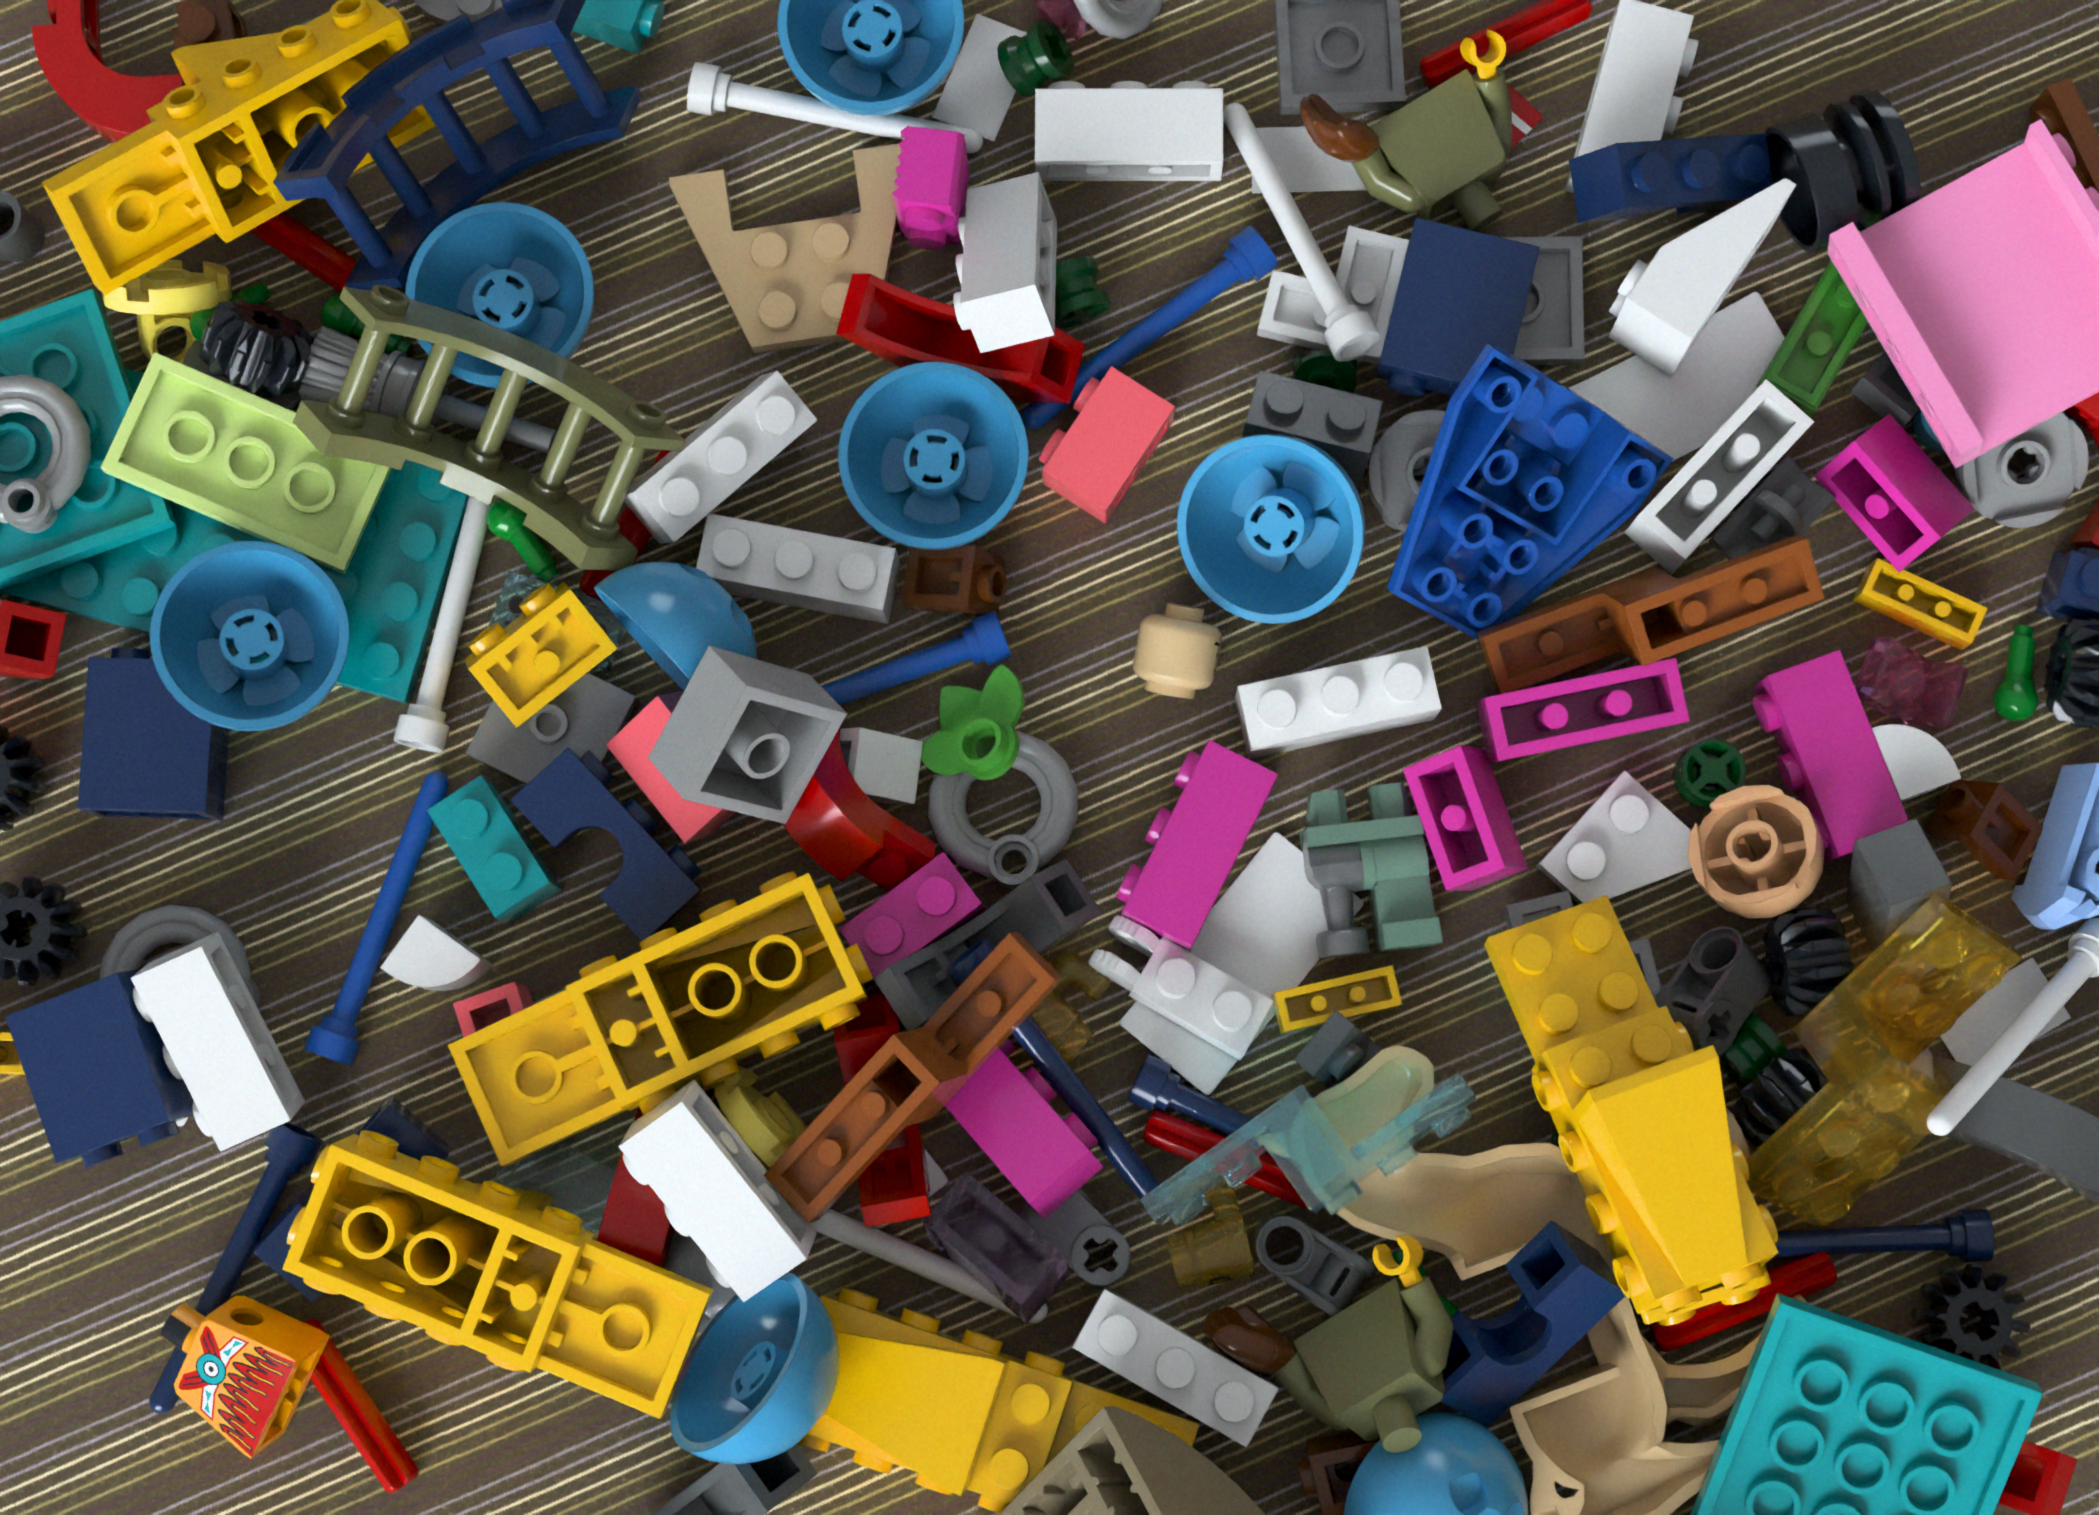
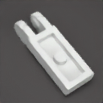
M1122 915L1115 916L1108 927L1111 934L1122 943L1150 958L1140 974L1131 964L1120 959L1117 955L1102 949H1095L1088 961L1089 965L1103 976L1129 990L1130 994L1128 996L1236 1059L1241 1060L1272 1007L1274 1000L1167 938L1162 937L1160 940L1154 933L1142 925H1138L1135 921Z

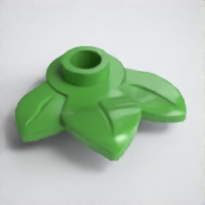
M1003 664L999 665L989 676L982 692L969 687L943 686L939 705L941 731L923 741L921 760L929 770L943 776L967 772L976 779L986 781L1002 776L1011 768L1018 756L1020 746L1019 736L1015 727L1025 705L1024 691L1015 673Z

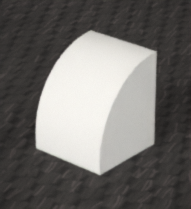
M1888 724L1872 728L1901 802L1940 789L1961 779L1958 768L1950 753L1930 734L1915 727L1899 724Z
M861 727L841 729L840 748L843 759L850 774L862 791L873 802L915 804L923 741Z
M418 915L380 968L404 983L426 990L449 991L473 983L482 977L493 964L434 921Z

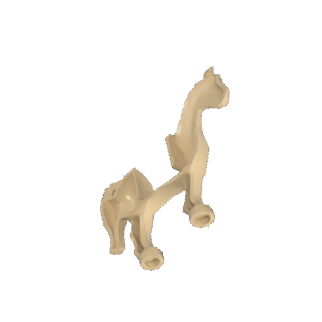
M1400 1045L1382 1049L1353 1075L1310 1100L1300 1110L1291 1130L1260 1139V1145L1267 1151L1279 1157L1296 1161L1301 1165L1304 1178L1318 1199L1350 1225L1389 1240L1397 1241L1396 1236L1409 1235L1417 1239L1423 1248L1444 1254L1450 1260L1461 1281L1507 1264L1551 1220L1598 1250L1614 1273L1612 1266L1614 1259L1603 1235L1597 1233L1589 1219L1585 1205L1586 1195L1576 1172H1571L1567 1167L1558 1146L1550 1142L1508 1144L1469 1156L1413 1151L1416 1121L1434 1089L1433 1064L1426 1056L1415 1049ZM1726 1108L1730 1141L1741 1149L1747 1161L1749 1171H1751L1752 1160L1746 1140L1734 1115ZM1800 1294L1793 1297V1299L1807 1303ZM1625 1296L1586 1333L1597 1361V1366L1527 1393L1518 1398L1509 1407L1519 1438L1533 1462V1482L1530 1494L1531 1515L1672 1514L1689 1498L1700 1491L1719 1440L1693 1444L1664 1442L1665 1427L1674 1420L1693 1426H1710L1725 1416L1733 1407L1762 1330L1755 1334L1740 1349L1725 1357L1703 1363H1673L1664 1360L1642 1336L1630 1300ZM1555 1481L1561 1486L1577 1490L1571 1496L1562 1498L1556 1493Z

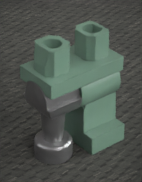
M1403 782L1381 784L1367 788L1370 820L1348 823L1344 789L1318 791L1308 795L1307 827L1299 833L1304 858V872L1308 882L1320 891L1328 931L1320 932L1316 936L1319 958L1342 957L1370 952L1367 931L1362 927H1354L1352 892L1368 890L1376 953L1430 947L1443 943L1439 917H1436L1428 856L1423 838L1424 828L1420 816H1412L1411 804Z

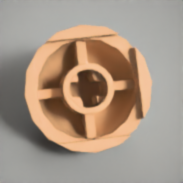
M1770 785L1742 786L1720 795L1709 805L1712 811L1704 817L1700 827L1695 823L1690 832L1688 860L1695 879L1719 906L1726 911L1745 918H1772L1796 908L1813 892L1823 872L1824 844L1811 812L1800 800L1798 802L1795 798L1784 795L1782 789Z

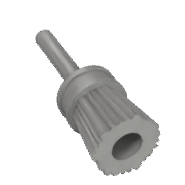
M322 326L320 333L318 332L311 345L308 359L310 364L299 389L300 400L329 403L330 399L338 398L359 341L334 329ZM398 350L393 351L390 355L383 353L362 408L366 411L398 418V415L401 413H406L427 360L423 358L419 360L409 358L406 353ZM444 387L431 423L437 424L440 419L479 431L488 408L448 395V388ZM513 416L504 440L548 454L557 430Z

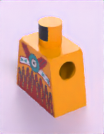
M237 1295L209 1313L206 1317L183 1303L172 1312L161 1331V1337L187 1353L174 1382L176 1394L250 1459L286 1432L330 1335L322 1330L247 1296Z

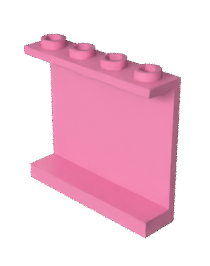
M2041 119L2029 125L2024 143L1861 232L1851 222L1829 235L1828 256L1955 469L2099 392V193L2091 186L2084 189L2072 170L2076 167V160L2068 142L2060 133L2051 136Z

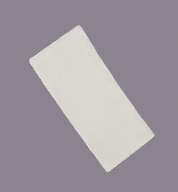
M1753 292L1713 315L1672 377L1635 355L1569 389L1595 404L1674 458L1672 460L1674 461L1704 446L1758 388L1756 386L1785 337L1758 292Z
M1278 832L1273 833L1211 909L1190 952L1272 999L1271 995L1275 992L1296 988L1320 959L1318 957L1316 941L1317 934L1328 931L1320 891L1308 882L1304 872L1303 852ZM1352 892L1354 917L1363 906V901ZM1138 1001L1132 1005L1120 1020V1025L1163 1061L1171 1064L1175 1071L1205 1095H1210L1238 1061L1235 1057ZM1274 1005L1270 1008L1252 1042L1276 1014Z

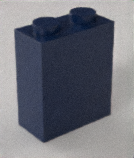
M1415 217L1376 378L1388 380L1387 387L1401 394L1422 396L1425 390L1450 395V400L1487 344L1505 349L1514 355L1540 246Z
M122 647L112 648L111 658L89 657L78 810L97 817L223 820L229 729L208 723L184 708L163 684L153 659H150V651Z
M141 969L115 973L5 1016L56 1164L82 1157L85 1168L108 1161L124 1154L121 1142L138 1136L141 1147L164 1140L180 1133L176 1121L193 1115L192 1104L194 1100L184 1080L175 1078L168 1069L163 1056L164 1042L153 1022L146 1021L135 1005L133 998V988L135 986L131 977Z

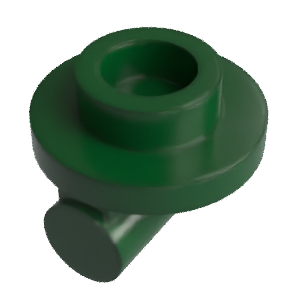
M1326 350L1316 351L1308 355L1294 354L1292 379L1349 393L1354 392L1356 387L1357 359L1339 362L1335 360L1331 351Z

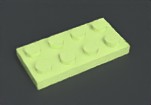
M156 352L152 355L101 466L104 473L269 543L293 549L310 560L342 574H345L392 470L390 467L374 463L323 456L293 423L296 412L231 386L226 382Z

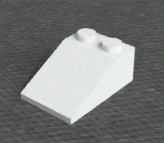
M1784 178L1660 247L1649 265L1638 259L1617 291L1619 295L1609 309V313L1617 317L1609 338L1672 377L1774 226L1796 184Z

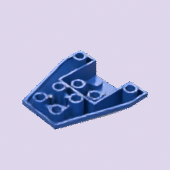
M1487 344L1449 400L1387 589L1394 595L1479 640L1476 632L1511 620L1637 512L1674 458L1595 404L1512 353Z

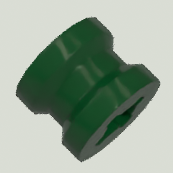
M1045 18L1029 25L1027 34L1023 37L1010 36L1001 41L997 48L999 63L1006 79L1020 95L1025 97L1033 96L1035 89H1043L1045 81L1050 78L1059 81L1071 75L1074 69L1073 56L1065 37L1056 25Z
M1081 256L1056 264V328H1068L1083 324L1099 317L1111 308L1107 292L1099 289L1096 282L1099 269L1094 257Z
M1715 738L1701 740L1690 747L1677 760L1673 771L1674 787L1680 797L1690 805L1700 808H1710L1709 805L1720 795L1742 787L1746 776L1745 761L1739 750L1729 742ZM1695 762H1697V763L1700 765V770H1699V772H1700V777H1699V778H1698V766L1695 764ZM1707 783H1709V784H1716V783H1717V784L1720 786V788H1718L1716 785H1706V784H1707Z
M1751 1012L1737 1032L1732 1045L1725 1053L1718 1056L1719 1064L1725 1073L1742 1089L1753 1081L1756 1077V1072L1762 1071L1769 1065L1772 1058H1781L1788 1049L1776 1033L1762 1019Z

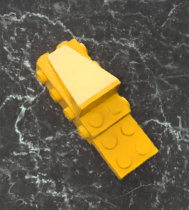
M338 0L332 5L329 12L305 25H295L278 33L183 46L171 52L185 86L172 90L161 103L146 110L151 123L42 182L94 285L104 296L214 234H217L227 244L305 200L286 201L273 183L274 179L289 155L315 123L321 124L325 129L347 107L341 98L347 90L379 64L410 44L409 41L412 39L411 32L401 13L394 6L386 8L377 0ZM420 104L387 132V135L394 146L398 148L436 125L423 105ZM369 153L366 154L353 172L374 161Z
M795 871L782 874L759 887L762 895L740 905H737L735 899L715 905L699 915L702 923L680 933H677L675 927L655 933L639 943L642 951L620 961H617L615 955L595 961L579 971L582 979L565 986L566 990L449 1044V1050L500 1165L507 1167L626 1110L631 1111L640 1107L644 1115L677 1092L676 1089L685 1086L693 1079H695L699 1086L703 1085L704 1088L717 1084L740 1072L736 1061L759 1050L764 1059L781 1054L801 1043L797 1032L821 1022L824 1031H827L858 1017L860 1011L857 1004L869 999L862 984L872 980L873 976L858 944L856 943L845 948L835 924L846 920L830 884L818 889L809 873L798 878Z
M1608 896L1599 897L1489 936L1484 943L1485 949L1535 1061V1065L1531 1069L1535 1095L1541 1107L1545 1111H1549L1559 1134L1558 1143L1562 1157L1570 1171L1576 1172L1586 1195L1585 1205L1589 1219L1597 1233L1603 1235L1614 1259L1612 1266L1616 1281L1623 1294L1627 1298H1631L1637 1314L1662 1306L1665 1315L1672 1314L1702 1301L1701 1290L1723 1283L1726 1292L1763 1278L1764 1274L1760 1267L1779 1253L1775 1246V1243L1778 1241V1233L1774 1220L1767 1208L1763 1205L1757 1206L1746 1182L1750 1176L1747 1161L1741 1149L1730 1141L1719 1057L1713 1045L1694 1051L1691 1038L1683 1024L1679 1021L1674 1023L1667 1006L1658 1008Z
M362 1130L360 1135L352 1134L331 1145H327L323 1149L312 1172L311 1182L315 1183L308 1204L298 1212L289 1230L287 1244L291 1245L282 1270L302 1277L303 1282L315 1290L334 1295L342 1294L364 1303V1307L375 1315L391 1320L402 1319L424 1328L426 1334L437 1341L454 1346L464 1345L484 1353L490 1362L502 1368L530 1373L537 1367L661 1419L666 1413L714 1289L596 1241L595 1237L597 1234L581 1228L583 1220L569 1211L551 1206L553 1196L538 1191L510 1188L493 1181H484L483 1184L467 1181L458 1177L460 1169L448 1161L433 1156H422L421 1161L397 1152L399 1143L383 1134Z
M842 1287L839 1297L832 1294L821 1296L820 1300L830 1315L838 1339L839 1373L836 1388L826 1412L798 1444L823 1452H828L831 1442L856 1451L853 1462L883 1473L890 1474L893 1464L918 1472L915 1480L916 1484L946 1495H953L954 1493L961 1496L966 1490L979 1493L981 1495L978 1505L999 1514L1103 1407L1115 1406L1136 1414L1171 1432L1191 1447L1193 1446L1200 1422L1075 1380L1076 1378L1062 1374L1066 1363L1029 1350L1025 1361L1000 1352L1003 1344L1001 1340L968 1329L965 1330L963 1339L939 1332L938 1328L941 1320L907 1308L903 1309L901 1318L876 1310L878 1298L850 1288Z

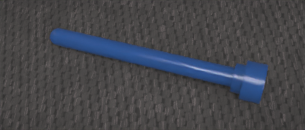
M1247 226L1228 241L1230 248L1222 253L1223 261L1079 367L1069 404L1032 402L1021 413L1024 426L1029 429H1038L1074 403L1092 377L1101 381L1111 366L1118 370L1239 280L1243 284L1251 278L1259 281L1278 267V262L1264 239L1251 226Z
M996 610L971 618L973 625L962 628L963 635L821 685V687L841 706L972 659L974 664L986 660L988 666L1010 659L1012 655Z
M432 771L424 778L330 1017L323 1015L319 1027L312 1025L303 1048L304 1050L351 1067L353 1066L361 1046V1042L356 1041L360 1028L355 1027V1023L433 828L434 821L427 812V809L443 800L448 790L449 780L443 772Z

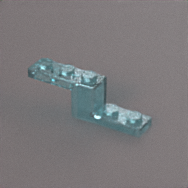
M1458 1072L1349 1149L1311 1094L1301 1084L1139 1200L1154 1222L1163 1225L1172 1219L1178 1227L1195 1217L1209 1205L1204 1195L1219 1184L1226 1181L1230 1188H1234L1259 1171L1263 1165L1258 1157L1268 1150L1308 1209L1316 1214L1325 1207L1332 1216L1363 1194L1358 1183L1376 1170L1380 1169L1383 1175L1388 1177L1414 1159L1418 1153L1412 1145L1434 1130L1441 1139L1469 1120L1472 1114L1467 1109V1106L1474 1102L1476 1097Z

